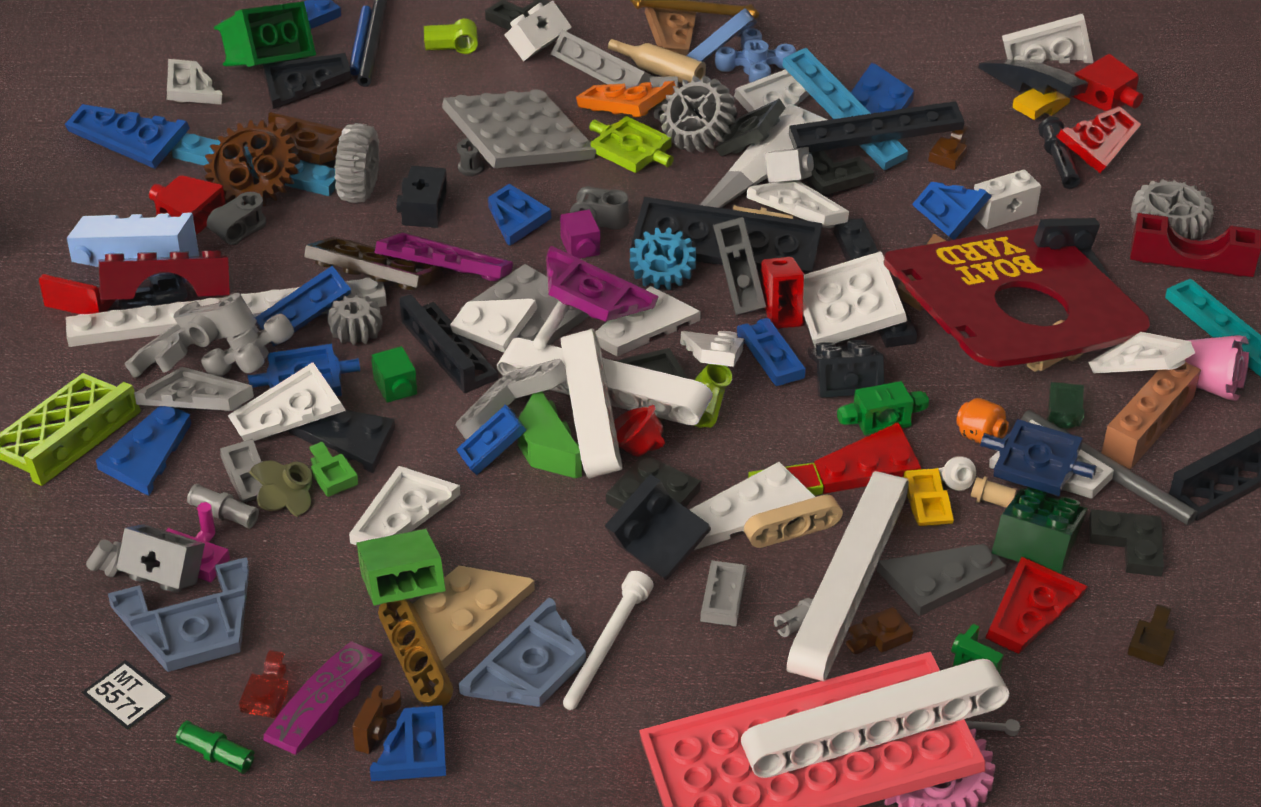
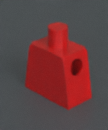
M1111 54L1105 55L1075 73L1076 77L1089 82L1086 93L1072 97L1099 109L1108 111L1118 106L1121 107L1124 104L1136 109L1143 101L1144 95L1136 91L1139 80L1138 74Z
M183 175L178 176L166 187L154 184L149 191V198L155 202L157 215L169 213L171 217H180L182 213H193L196 235L207 227V219L210 213L216 208L225 205L222 185Z
M793 257L764 259L761 266V286L767 307L765 308L767 317L776 329L803 326V271ZM779 300L785 301L787 305L782 307Z

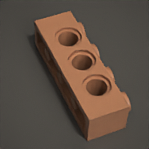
M1185 362V364L1173 370H1158L1109 423L1101 453L1131 469L1194 399L1201 369Z

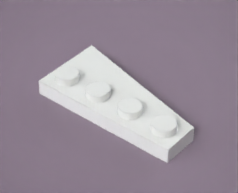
M777 462L689 509L709 523L711 531L695 549L729 540L730 534L744 531V525L747 520L758 513L811 499L815 496L780 462Z

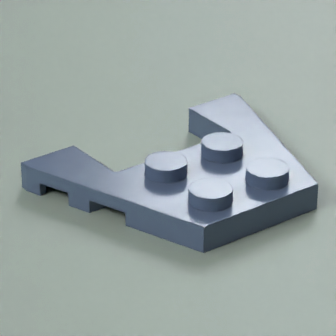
M247 557L215 565L216 575L222 590L220 593L148 611L141 587L138 585L108 593L110 606L167 672L241 652L249 578Z

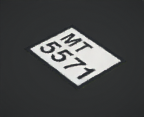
M126 660L81 692L127 730L171 697V695Z

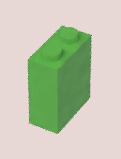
M427 529L356 542L361 576L373 605L446 591L441 557Z

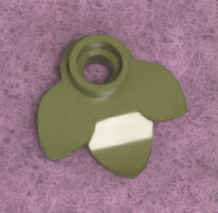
M268 460L260 462L251 468L249 473L263 485L257 495L259 507L272 512L287 507L296 517L304 514L309 509L311 498L308 490L312 485V473L305 464L291 462L290 464L282 465L276 461Z

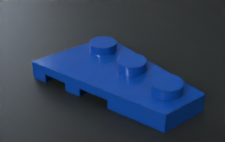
M159 406L96 459L98 470L149 496L154 489L153 482L157 475H162L166 468L167 458L171 452L176 451L191 426L190 414L176 407Z

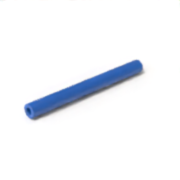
M369 6L361 8L349 65L351 75L359 74L372 12Z

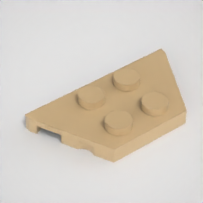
M458 566L444 577L446 591L424 595L414 602L413 605L444 668H446L535 590L534 580L527 577Z

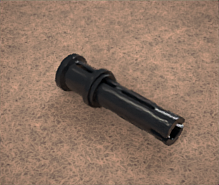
M1057 117L1047 118L1039 124V135L1045 140L1044 148L1046 152L1051 154L1054 159L1063 187L1073 189L1080 184L1081 179L1069 152V147L1056 137L1061 129H1064V124ZM1050 125L1053 127L1054 133L1051 132Z

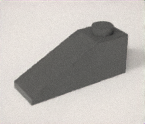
M744 217L713 225L736 316L767 308Z

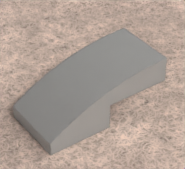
M253 439L220 448L221 459L242 503L257 499L258 492L263 485L249 471L254 465L263 461L260 459Z

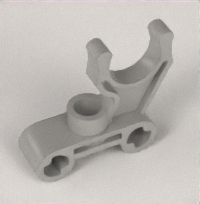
M240 293L231 294L218 303L200 306L197 301L191 302L175 312L173 315L177 322L175 326L140 348L124 364L133 378L140 376L155 361L162 372H167L187 354V347L190 344L206 347L213 340L240 335L252 328L257 320Z

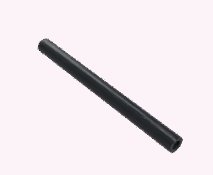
M374 0L357 78L358 84L363 87L371 84L388 0Z

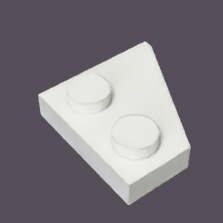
M168 59L166 100L180 103H222V92L214 90L211 78L202 71V67L197 61Z

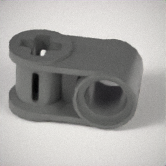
M590 186L583 187L577 193V202L570 209V213L590 209L599 227L621 229L629 224L628 195L623 190L600 189Z
M245 192L227 204L216 208L208 216V229L229 245H235L252 233L261 230L266 225V217L261 211L263 205L262 196L256 192Z

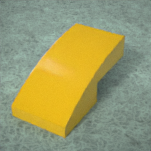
M1033 88L1014 98L1013 108L1035 120L1045 112L1051 116L1070 103V98L1057 91L1042 94Z
M939 469L905 471L903 478L909 479L907 496L918 526L953 524L954 518L947 490L943 491Z

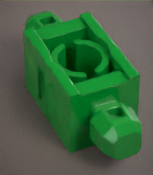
M902 381L856 389L854 403L838 408L837 418L842 425L858 424L864 435L874 434L899 422L901 428L911 427L912 413L923 411L929 407V397L922 391L909 393Z

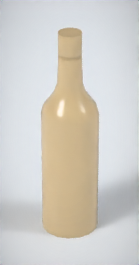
M611 39L608 43L609 50L630 57L638 68L662 77L677 76L678 82L683 84V79L691 83L693 75L701 80L706 73L705 62L650 43L632 46Z

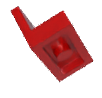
M42 274L39 278L43 302L46 307L76 314H93L107 312L115 302V300H101L100 287L46 274Z

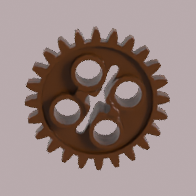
M249 120L246 128L241 123H238L237 131L234 132L232 129L227 128L228 136L225 138L218 135L217 138L220 144L210 145L214 154L205 155L209 164L203 166L207 172L205 179L208 182L223 186L224 197L227 203L242 193L256 192L262 196L263 206L265 207L267 205V198L270 197L277 201L276 193L278 191L286 194L285 183L294 184L290 175L299 173L295 166L300 163V159L297 156L299 150L291 135H287L283 127L278 129L274 122L267 127L264 120H261L258 126H255L253 121ZM247 144L248 150L253 157L252 164L258 174L259 184H256V179L251 172L252 166L244 148Z

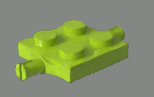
M628 116L611 125H606L596 119L590 123L589 129L600 134V136L591 141V147L596 149V154L634 173H637L652 161H656L666 167L671 166L674 161L672 155L664 153L671 147L672 137H668L666 134Z

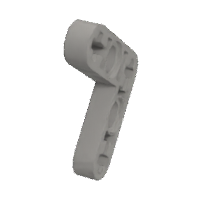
M554 359L509 372L496 381L456 422V427L463 437L468 439L505 404L508 406L515 398L556 387L567 379L564 363L561 359Z

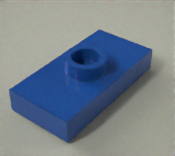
M505 404L456 450L470 470L478 475L527 429L512 409Z

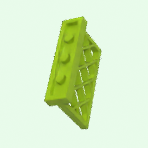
M82 373L0 432V460L29 472L32 481L43 486L141 412L140 406L136 404L133 385L122 382L116 387ZM84 386L91 388L88 391L77 392ZM90 401L89 404L74 406V403ZM67 405L66 408L53 410L55 407ZM65 419V422L49 425V421ZM42 423L39 427L27 429L29 426L33 424ZM40 437L38 441L24 443L26 439ZM16 442V445L2 447L6 443Z

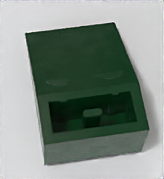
M1021 488L1001 515L991 553L1018 562L1022 556L1061 574L1068 561L1088 508L1080 506V502L1072 498L1061 497L1056 499L1047 496L1046 492L1034 488Z

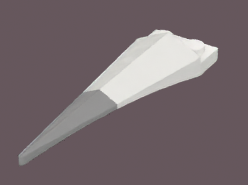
M791 104L779 116V123L768 131V138L757 145L751 143L700 205L722 208L746 192L748 187L755 186L768 178L765 153L794 149L789 137L790 125L827 119Z

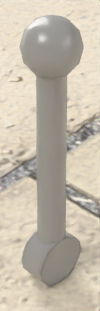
M1013 719L1007 720L1006 723L966 721L969 729L1005 731L1010 736L1017 735L1020 730L1019 722Z

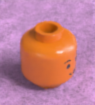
M975 398L970 402L964 403L957 414L956 422L961 435L980 444L984 433L1004 438L1009 428L1004 408L982 398Z

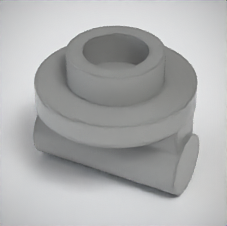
M101 540L86 562L88 569L92 571L103 570L105 575L113 577L117 571L121 572L116 569L121 542L115 541L112 544L108 540Z

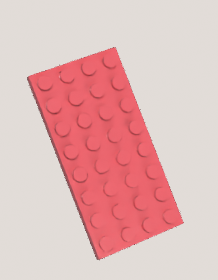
M931 652L639 730L663 807H858L985 772V760L965 719L773 777L761 778L754 774L741 744V737L749 728L938 672L940 669Z

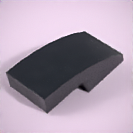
M180 275L149 277V287L137 289L133 299H118L121 310L171 304L187 298V290Z

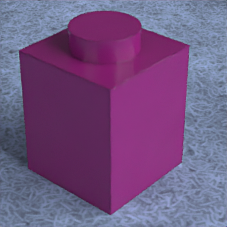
M590 209L560 215L561 240L567 253L579 259L600 255V230Z

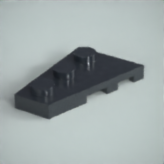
M346 53L263 65L273 109L351 79V70Z
M346 410L289 429V433L313 445L323 442L326 447L339 452V454H343L348 462L352 459L363 464L365 470L374 474L395 430V422L392 418Z

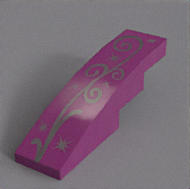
M350 641L306 681L264 733L263 741L295 755L338 722L339 709L359 695L361 681L381 666L382 654Z

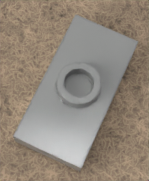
M711 560L701 610V622L737 626L747 565Z

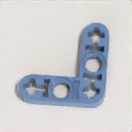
M744 8L687 56L704 62L734 36L740 37L744 30L752 28L757 23L756 19Z

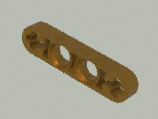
M408 599L381 604L378 611L379 619L415 697L425 706L442 705L443 708L453 695V686L415 606ZM396 610L403 619L400 622L395 618L397 616ZM415 630L414 639L409 644L403 645L405 635ZM424 656H428L426 666L422 670L415 672L417 661ZM430 680L436 684L434 694L431 685L427 683Z

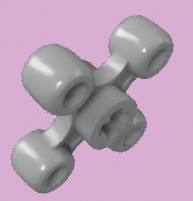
M277 314L265 322L264 329L261 331L254 325L240 335L228 337L227 341L231 346L225 351L220 348L213 349L202 357L201 363L208 374L219 377L228 373L232 367L231 363L235 361L244 373H252L262 367L265 362V358L269 353L265 345L271 341L275 344L287 341L294 334V328L284 314Z

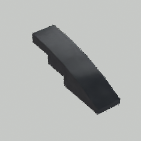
M996 59L981 62L978 66L979 69L1018 92L1034 88L1042 94L1060 91L1070 97L1086 93L1089 82L1066 71L1024 60Z

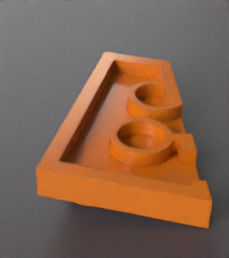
M665 81L661 87H652L651 82H644L639 86L626 89L625 84L593 85L578 95L576 100L578 107L591 109V111L602 110L609 111L612 114L624 113L631 114L633 117H641L648 114L651 108L665 100L666 95L675 93L673 89L675 82Z

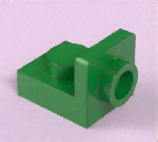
M973 623L965 634L960 632L951 649V652L955 654L953 667L979 659H988L993 662L1000 674L1004 654L977 642L980 626Z

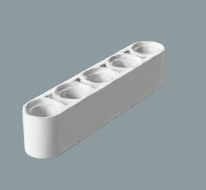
M592 328L561 337L578 444L586 476L590 479L622 470V461L601 348L596 332Z

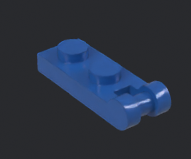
M769 318L760 319L754 325L745 323L737 326L738 338H744V344L747 345L775 386L805 378L806 368Z

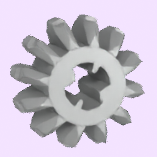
M357 294L353 298L344 296L343 301L333 302V307L329 309L328 314L330 332L333 338H339L341 344L351 342L353 346L357 342L367 344L368 338H377V334L383 324L378 302L371 301L369 296L359 298Z

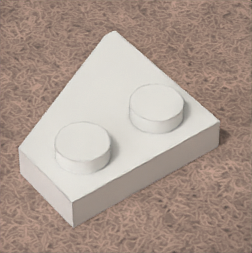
M533 299L469 301L464 305L450 326L453 333L505 352L512 339L517 338L538 307Z

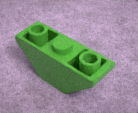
M542 391L533 393L518 418L527 429L517 438L518 447L531 467L572 478L582 477V460L578 442L575 443L571 437L567 422L560 420L554 402L552 400L548 401Z

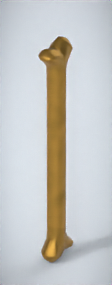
M630 0L636 9L649 7L735 16L746 8L755 19L759 17V12L752 4L738 6L688 0Z

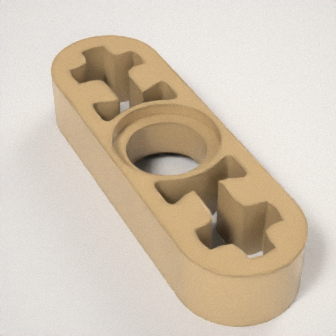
M821 495L758 513L747 520L744 525V532L754 547L762 548L828 529L840 521L843 511L832 495ZM800 517L794 523L787 525L791 520Z

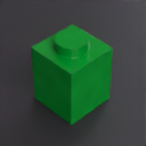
M402 346L371 355L373 379L386 403L417 394L416 370Z

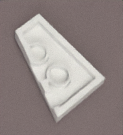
M1083 13L1002 36L1008 60H1024L1035 63H1042L1044 60H1059V63H1070V60H1083L1084 63L1094 62Z
M681 331L680 344L686 345L688 351H693V356L701 363L734 367L743 351L744 338H737V333L731 331H718V335Z
M311 363L235 410L228 417L244 441L250 439L256 441L346 410L315 364Z
M398 466L349 533L350 543L356 545V542L413 531L460 496V485Z

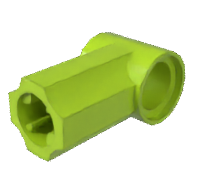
M464 18L452 25L424 26L425 50L456 49L461 54L474 52L478 46L476 24L472 20Z
M707 364L694 379L706 385L712 392V398L700 421L695 425L699 428H711L717 421L725 389L732 381L731 370L728 366Z

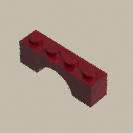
M1137 213L1131 240L1130 260L1164 264L1172 267L1199 269L1205 272L1213 271L1234 276L1254 277L1261 251V230L1229 226L1223 234L1216 238L1197 241L1179 235L1172 228L1169 218L1166 216Z
M221 250L202 251V256L189 257V251L169 252L170 257L157 258V252L137 253V258L124 259V253L105 254V259H98L100 299H133L138 287L145 279L163 272L174 273L185 278L192 285L197 296L230 295L228 257L226 255L221 256Z

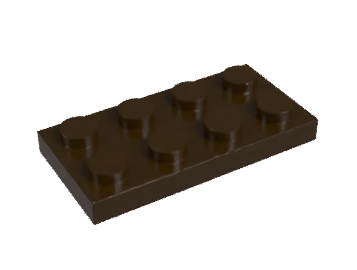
M335 236L307 244L304 257L315 260L316 265L343 267V272L353 275L368 274L371 275L372 280L377 282H389L390 280L399 283V287L406 290H417L420 286L429 285L430 282L442 278L444 268L376 254V247Z

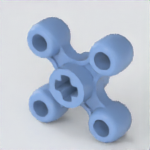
M749 28L741 34L742 51H735L729 46L718 48L715 53V66L722 72H729L736 66H743V71L749 75V82L751 83L770 76L771 68L769 65L776 64L777 67L785 69L783 67V58L795 53L796 49L791 44H780L776 49L768 50L769 45L762 40V33L758 29Z

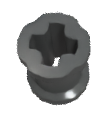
M468 138L458 142L457 152L460 154L458 171L465 176L481 174L484 170V164L481 161L478 149Z

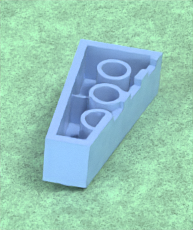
M169 213L158 214L152 218H143L142 214H132L129 218H119L117 215L83 216L67 237L71 261L99 267L98 259H105V254L124 253V259L137 258V253L157 252V258L170 257L169 252L189 251V257L199 256L193 213H182L180 217H171ZM163 272L154 274L150 277L172 275L174 273ZM182 277L183 282L186 283L187 280Z

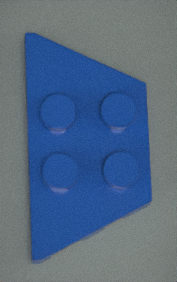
M874 63L870 64L850 92L870 113L908 108L914 97V89Z

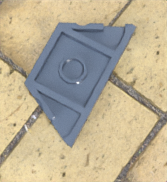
M548 598L459 683V693L463 696L540 707L586 661V651L580 641L572 635V629L566 619L562 620L559 616L554 600Z

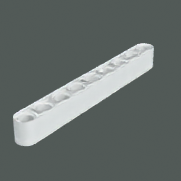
M878 471L873 472L793 641L787 662V672L820 681L826 680L904 505L909 479Z

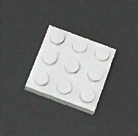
M881 251L804 275L803 315L815 348L816 343H837L907 321L890 272L883 264L884 257Z

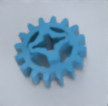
M669 227L665 233H661L659 228H655L654 235H650L645 231L643 233L644 240L635 239V248H630V269L634 270L635 279L642 278L643 286L646 287L650 283H654V288L659 289L660 285H665L667 290H671V283L675 282L678 286H682V277L691 278V270L696 269V249L692 247L690 238L683 240V232L679 231L676 235H673Z

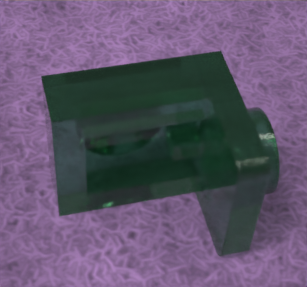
M1051 382L1049 386L1047 420L1062 429L1080 426L1085 413V409H1083L1084 385Z

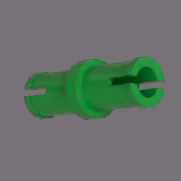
M188 720L182 723L176 734L177 744L184 745L203 754L204 759L211 763L218 761L238 770L242 774H245L250 769L255 758L253 756L255 754L254 750L227 740V736L219 731L212 733L194 725Z

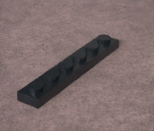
M952 101L790 125L789 137L794 149L809 147L810 153L963 130L965 121L957 102Z
M863 218L848 219L847 223L836 224L833 227L834 235L846 261L878 252ZM904 305L906 322L878 330L886 348L916 344L917 332Z

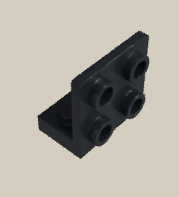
M1096 218L1040 219L1033 240L1038 248L1050 247L1055 250L1065 246H1075L1109 279L1111 278L1092 251V246L1100 227Z
M865 340L848 341V346L836 347L833 342L816 343V348H808V356L817 363V388L820 398L853 396L856 389L884 384L883 354L876 350L874 346L867 344Z
M652 474L645 479L605 525V528L619 547L665 580L671 577L711 531L709 523L671 498L662 482Z

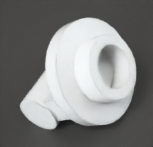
M953 457L944 467L938 468L941 482L944 481L948 487L954 490L962 491L969 488L976 478L975 465L966 457Z

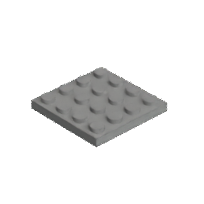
M535 89L530 92L508 91L504 94L457 95L456 97H447L443 100V110L493 168L591 160L595 158L596 149L591 147V142L544 91Z

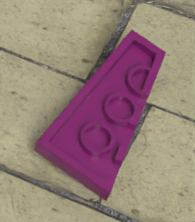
M403 232L376 241V254L450 268L460 273L479 274L483 279L490 281H499L500 278L512 272V261Z

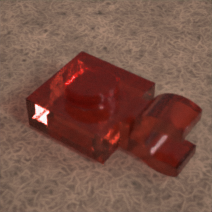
M269 650L265 659L263 674L251 673L239 701L240 712L277 718L289 690L287 680L282 679L287 668L286 664H281L284 652Z

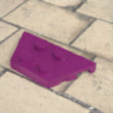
M553 246L549 247L546 257L548 295L558 299L561 303L571 305L586 312L590 317L605 322L650 310L656 306L659 296Z

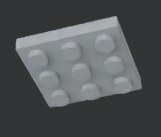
M523 264L471 301L535 300L538 308L517 336V338L534 341L559 300L548 295L547 276ZM570 306L547 345L552 344L589 317V315L582 310Z

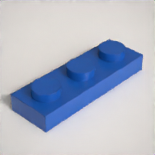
M330 266L256 316V325L260 330H263L264 324L268 319L277 314H284L292 324L294 332H296L330 309L334 301H341L344 296L352 294L351 288L336 269ZM272 341L270 342L273 345V347L277 345Z

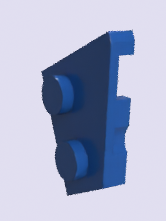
M930 182L912 205L946 235L955 240L992 195L980 188L977 191L966 189L964 186L959 185L946 186L944 183Z

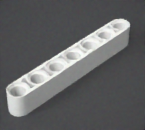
M514 338L499 360L497 369L504 376L509 372L554 359H561L564 363L562 348L546 345L544 349L537 350L533 346V341ZM602 358L611 406L632 410L655 405L654 413L659 418L686 425H696L712 398L711 390L701 382ZM567 379L556 387L549 389L570 395Z
M979 659L755 725L744 732L741 737V744L754 774L761 778H768L996 710L1006 703L1010 693L993 662L988 659Z

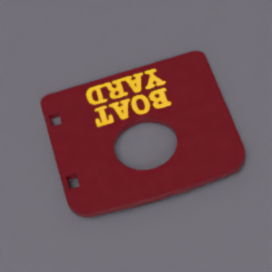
M1038 225L887 252L884 256V266L895 278L898 277L908 292L936 322L957 340L964 352L973 360L983 365L1004 367L1087 353L1122 344L1140 332L1147 333L1150 327V319L1146 313L1075 246H1065L1055 250L1050 247L1038 248L1033 241ZM907 275H912L916 280L911 281ZM1012 287L1038 290L1050 295L1061 303L1067 312L1068 318L1062 323L1052 326L1024 323L1006 314L998 306L995 295L1001 290ZM965 331L970 338H965L960 332Z

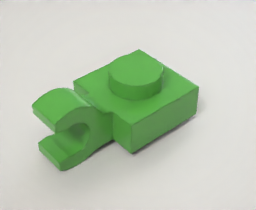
M323 442L310 446V451L314 455L311 458L312 476L327 497L358 485V475L343 454L332 457Z

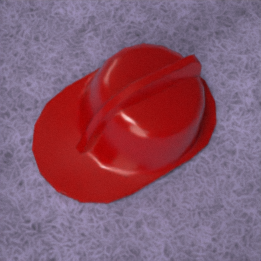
M655 405L629 410L614 420L620 449L632 456L640 457L648 451H655L665 445V441L661 436L664 427L654 413Z

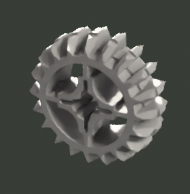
M693 75L691 83L683 79L682 87L673 86L675 93L673 95H666L668 103L661 105L665 113L659 116L663 122L661 127L668 137H672V143L679 149L683 150L685 148L688 152L692 153L696 148L699 152L703 153L706 145L714 149V142L716 140L723 142L722 135L724 133L731 134L728 125L736 123L735 118L732 116L737 113L736 107L733 105L735 101L734 97L729 93V89L722 85L719 80L715 78L711 80L705 75L700 80ZM694 109H696L700 113V115L703 117L702 119H700L697 116V114L694 112Z
M355 123L347 124L342 130V135L339 137V145L337 146V155L335 156L336 165L334 167L335 187L341 200L348 201L349 203H364L373 193L376 180H378L377 174L380 160L378 133L374 126Z
M1161 179L1159 183L1151 181L1149 185H1142L1141 190L1136 192L1131 206V217L1133 218V225H1135L1137 213L1166 216L1169 218L1172 228L1179 235L1195 240L1202 239L1203 235L1211 227L1214 206L1211 205V199L1206 197V192L1197 191V186H1188L1186 181L1178 183L1174 179L1172 182Z

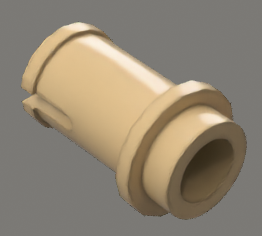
M984 476L983 479L977 477L971 497L977 498L976 502L978 503L983 500L1007 508L1015 497L1017 488L988 481L987 476Z

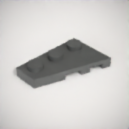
M978 544L881 560L877 563V572L918 616H921L1004 576L1006 565L995 554H992V551L985 544Z

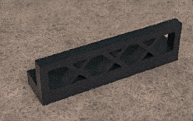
M411 294L399 298L401 322L464 394L498 380V372L466 337L453 333L450 326L452 321L434 302L421 306ZM475 370H482L484 372L475 377Z
M1261 428L1174 472L1169 494L1196 510V521L1261 487ZM1241 471L1256 472L1257 477L1253 479L1239 477L1238 473ZM1214 485H1232L1233 490L1229 492L1214 490ZM1190 498H1207L1208 503L1198 507Z

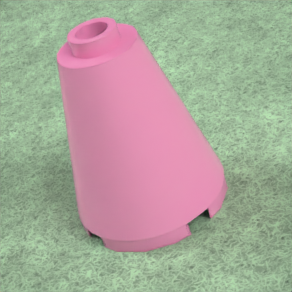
M1237 335L1186 340L1191 341L1195 354L1186 358L1185 361L1201 369L1196 388L1228 400H1238L1241 395H1237L1235 392L1237 388H1244L1248 370L1249 352H1244L1242 343L1248 344L1247 337Z

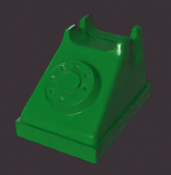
M304 1L241 9L235 11L233 16L214 26V30H219L222 36L226 53V60L222 64L225 67L245 65L251 67L316 56Z

